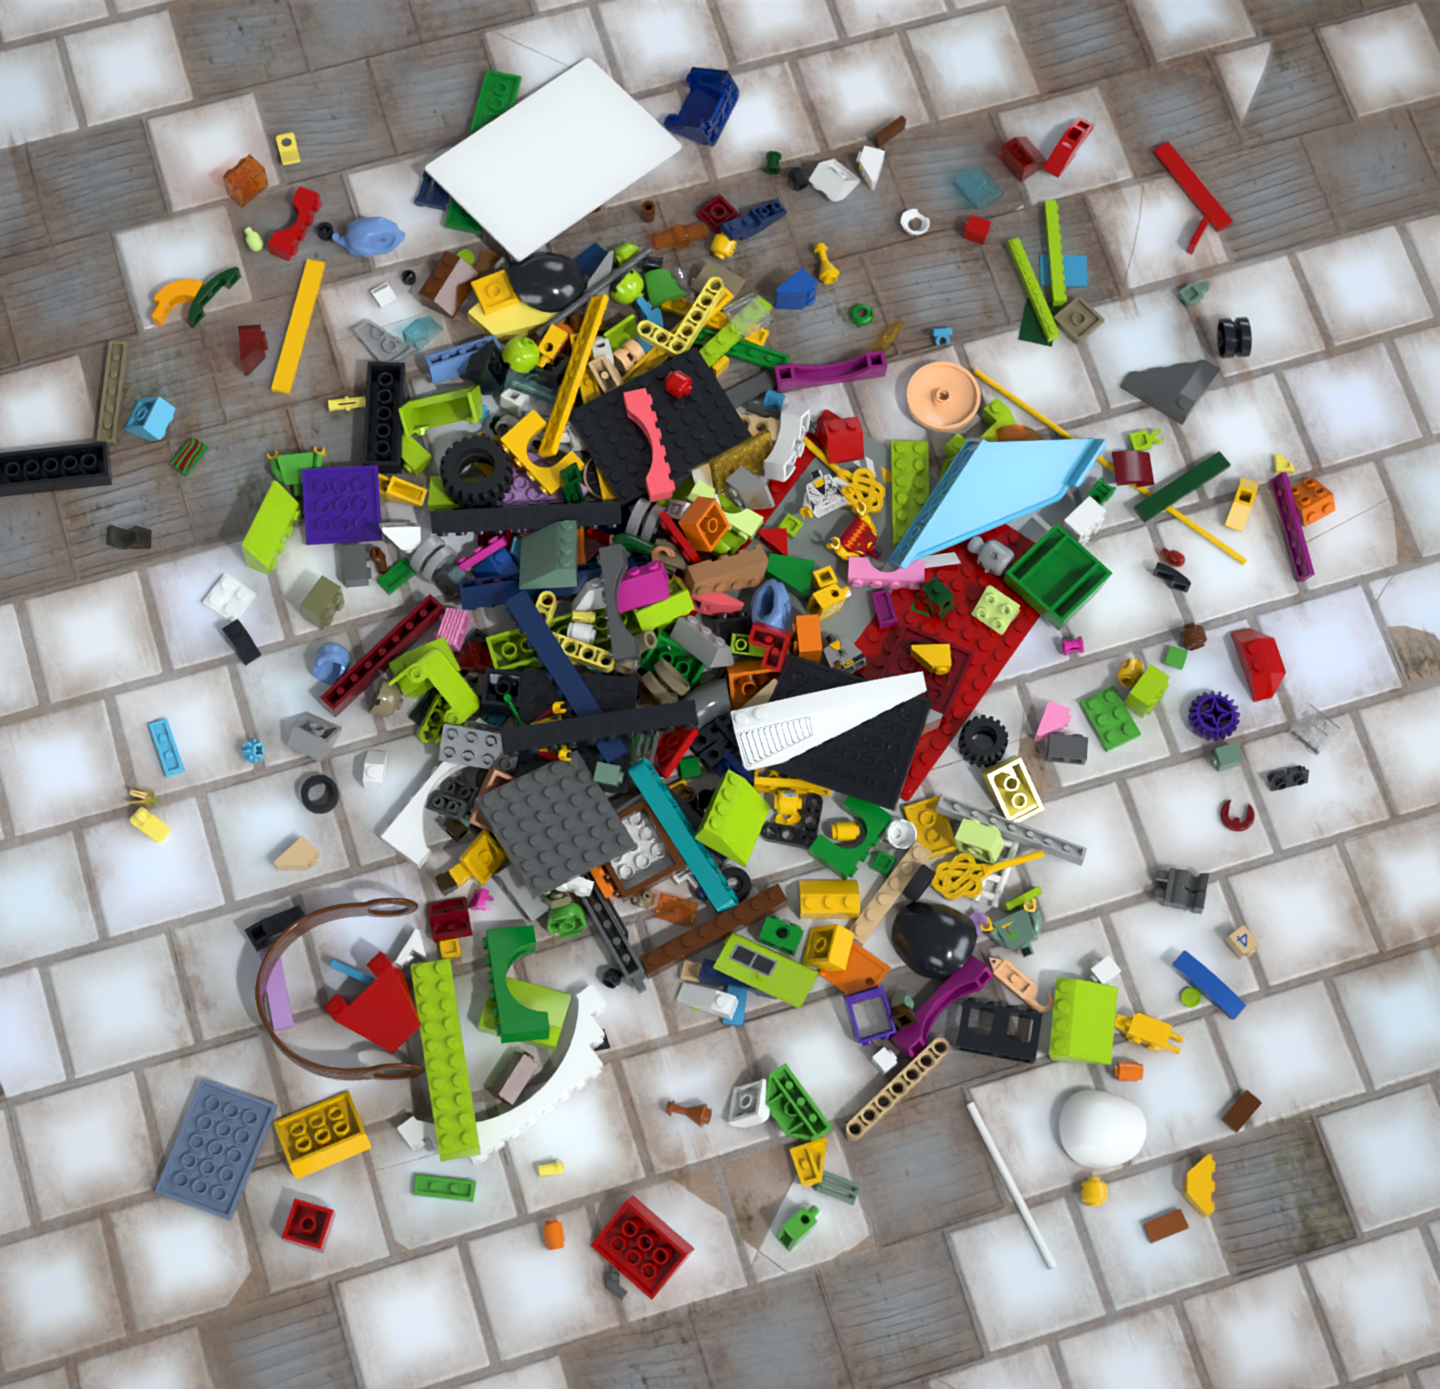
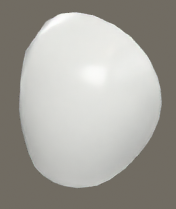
M1099 1090L1078 1091L1069 1097L1061 1111L1059 1127L1062 1144L1068 1155L1080 1165L1095 1169L1113 1167L1132 1159L1143 1146L1146 1135L1145 1117L1140 1108L1120 1096Z

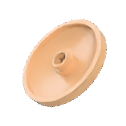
M942 361L930 363L920 368L910 379L906 393L907 406L914 419L922 426L938 432H951L966 426L977 414L981 400L980 388L974 376L958 364Z

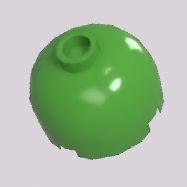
M572 901L569 905L551 908L547 915L548 931L554 936L555 933H558L560 937L579 935L582 933V928L585 927L586 929L587 927L584 910L579 904Z

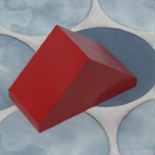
M786 528L759 529L757 531L756 539L771 552L788 556Z

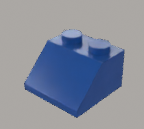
M801 268L776 289L774 307L776 309L803 310L806 306H811L816 300L817 281Z
M505 547L487 556L472 573L476 579L520 573Z

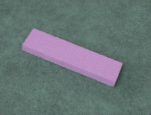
M266 953L260 954L261 962L263 961ZM280 956L271 972L266 988L274 1031L294 1027L282 958Z

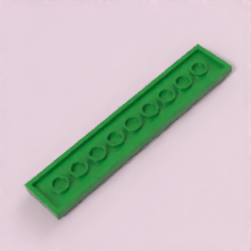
M486 70L469 136L515 106L522 81L521 76ZM452 198L445 221V228L481 235L482 226Z

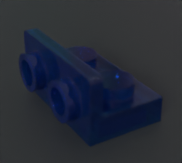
M729 751L723 755L722 762L714 769L717 775L721 778L729 769L745 778L753 787L755 778Z

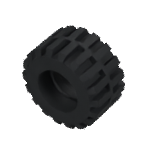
M981 715V718L975 716L973 720L969 719L961 730L958 741L959 752L964 754L963 759L965 761L970 760L969 764L972 766L974 763L980 768L982 765L985 768L989 767L990 764L995 765L998 760L1002 759L1006 751L1008 732H1005L1006 727L1004 725L1000 726V720H993V716H989V718H986V715ZM977 734H986L993 740L994 746L989 749L979 748L974 744L972 737Z

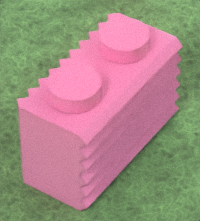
M447 607L440 616V627L434 633V640L445 637L451 651L460 652L470 621L472 620L471 616L465 610Z

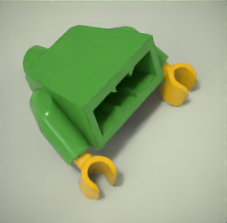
M317 446L314 447V453L279 455L277 450H275V456L271 457L268 452L267 457L273 475L279 482L284 483L285 486L293 485L294 496L303 495L302 469L322 468L323 458L325 457V447H323V451L318 452Z

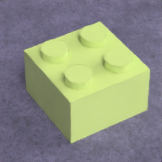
M963 818L954 838L960 854L969 853L975 859L989 864L997 863L1004 847L1000 830L997 827L982 825L975 819L968 820Z

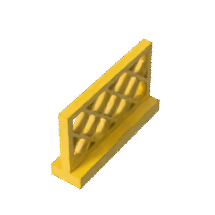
M762 768L754 770L753 788L758 793L778 794L779 790H795L798 795L809 796L812 793H816L820 796L831 797V790L796 778L791 779L793 777L790 776L781 778L777 774L778 772L769 769L767 770L771 773L770 775L758 777V772Z

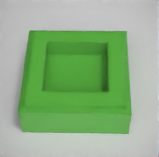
M1170 645L1164 665L1182 670L1188 651Z

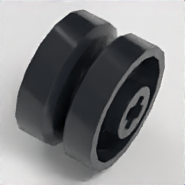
M1237 317L1234 322L1231 318L1219 319L1217 345L1222 359L1233 358L1235 354L1238 358L1250 356L1252 333L1247 317Z

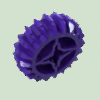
M1213 690L1210 691V694L1206 691L1203 692L1202 696L1198 695L1196 700L1192 701V707L1188 710L1191 713L1188 715V719L1192 720L1190 726H1196L1194 733L1200 731V738L1206 735L1207 741L1211 737H1213L1215 742L1218 741L1219 737L1221 740H1225L1226 736L1230 737L1232 735V731H1236V725L1240 723V720L1237 719L1240 716V712H1236L1238 705H1232L1234 699L1229 701L1228 694L1224 697L1221 696V691L1217 695H1215ZM1210 704L1208 710L1200 712L1202 706ZM1228 719L1226 726L1218 728L1221 721Z

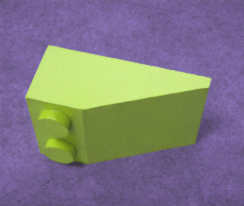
M445 637L404 653L388 663L394 676H396L427 650L438 648L457 671L461 669ZM404 675L397 681L404 696L416 699L435 687L428 677L420 683H414Z

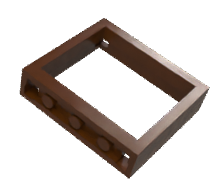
M646 800L617 815L623 821L643 810L674 865L625 890L610 861L603 864L606 880L608 882L612 881L615 887L613 888L614 894L618 899L621 898L623 903L686 870V864Z

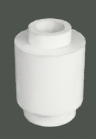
M577 621L575 623L570 622L567 637L587 644L595 640L596 630L594 625Z

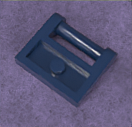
M424 171L418 197H415L414 204L419 207L425 206L446 211L450 195L436 181H434L429 199L425 198L429 183L434 179Z

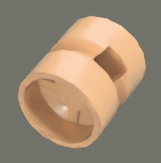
M632 338L623 344V349L618 348L612 353L614 364L623 373L628 372L634 366V363H637L645 356L642 347Z

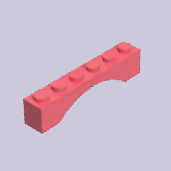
M646 388L624 392L623 401L627 416L643 430L652 450L653 461L645 484L649 501L654 502L672 498V491L675 490L673 479H669L668 474L671 472L669 463H665L664 456H666L665 447L660 445L661 432L655 426V422H657L656 413L651 411L650 405H653L651 394H647Z

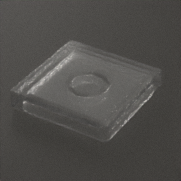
M754 292L724 307L722 310L743 339L774 321Z

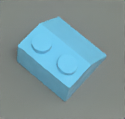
M161 397L140 398L124 431L148 441L161 440L166 433L165 430L174 417L173 414L176 408Z

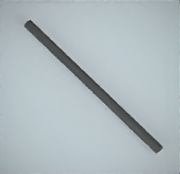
M649 246L644 248L535 332L536 336L540 338L547 333L552 324L556 326L590 300L592 296L598 294L652 252Z

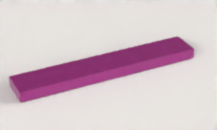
M1281 472L1272 478L1270 482L1298 582H1304L1315 575L1287 472Z

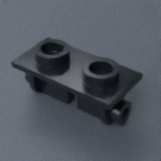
M1298 765L1287 768L1288 774H1285L1284 770L1270 772L1267 775V779L1271 782V792L1308 783L1309 769L1306 770L1305 766Z

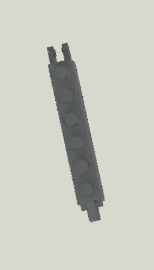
M590 872L581 875L580 877L593 881L594 884L590 896H578L615 965L627 985L629 984L630 987L634 985L639 994L646 991L647 988L643 982L646 979L643 966Z

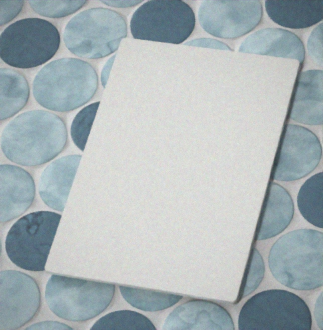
M585 58L426 165L425 171L516 261H521L681 150L682 145L590 58Z

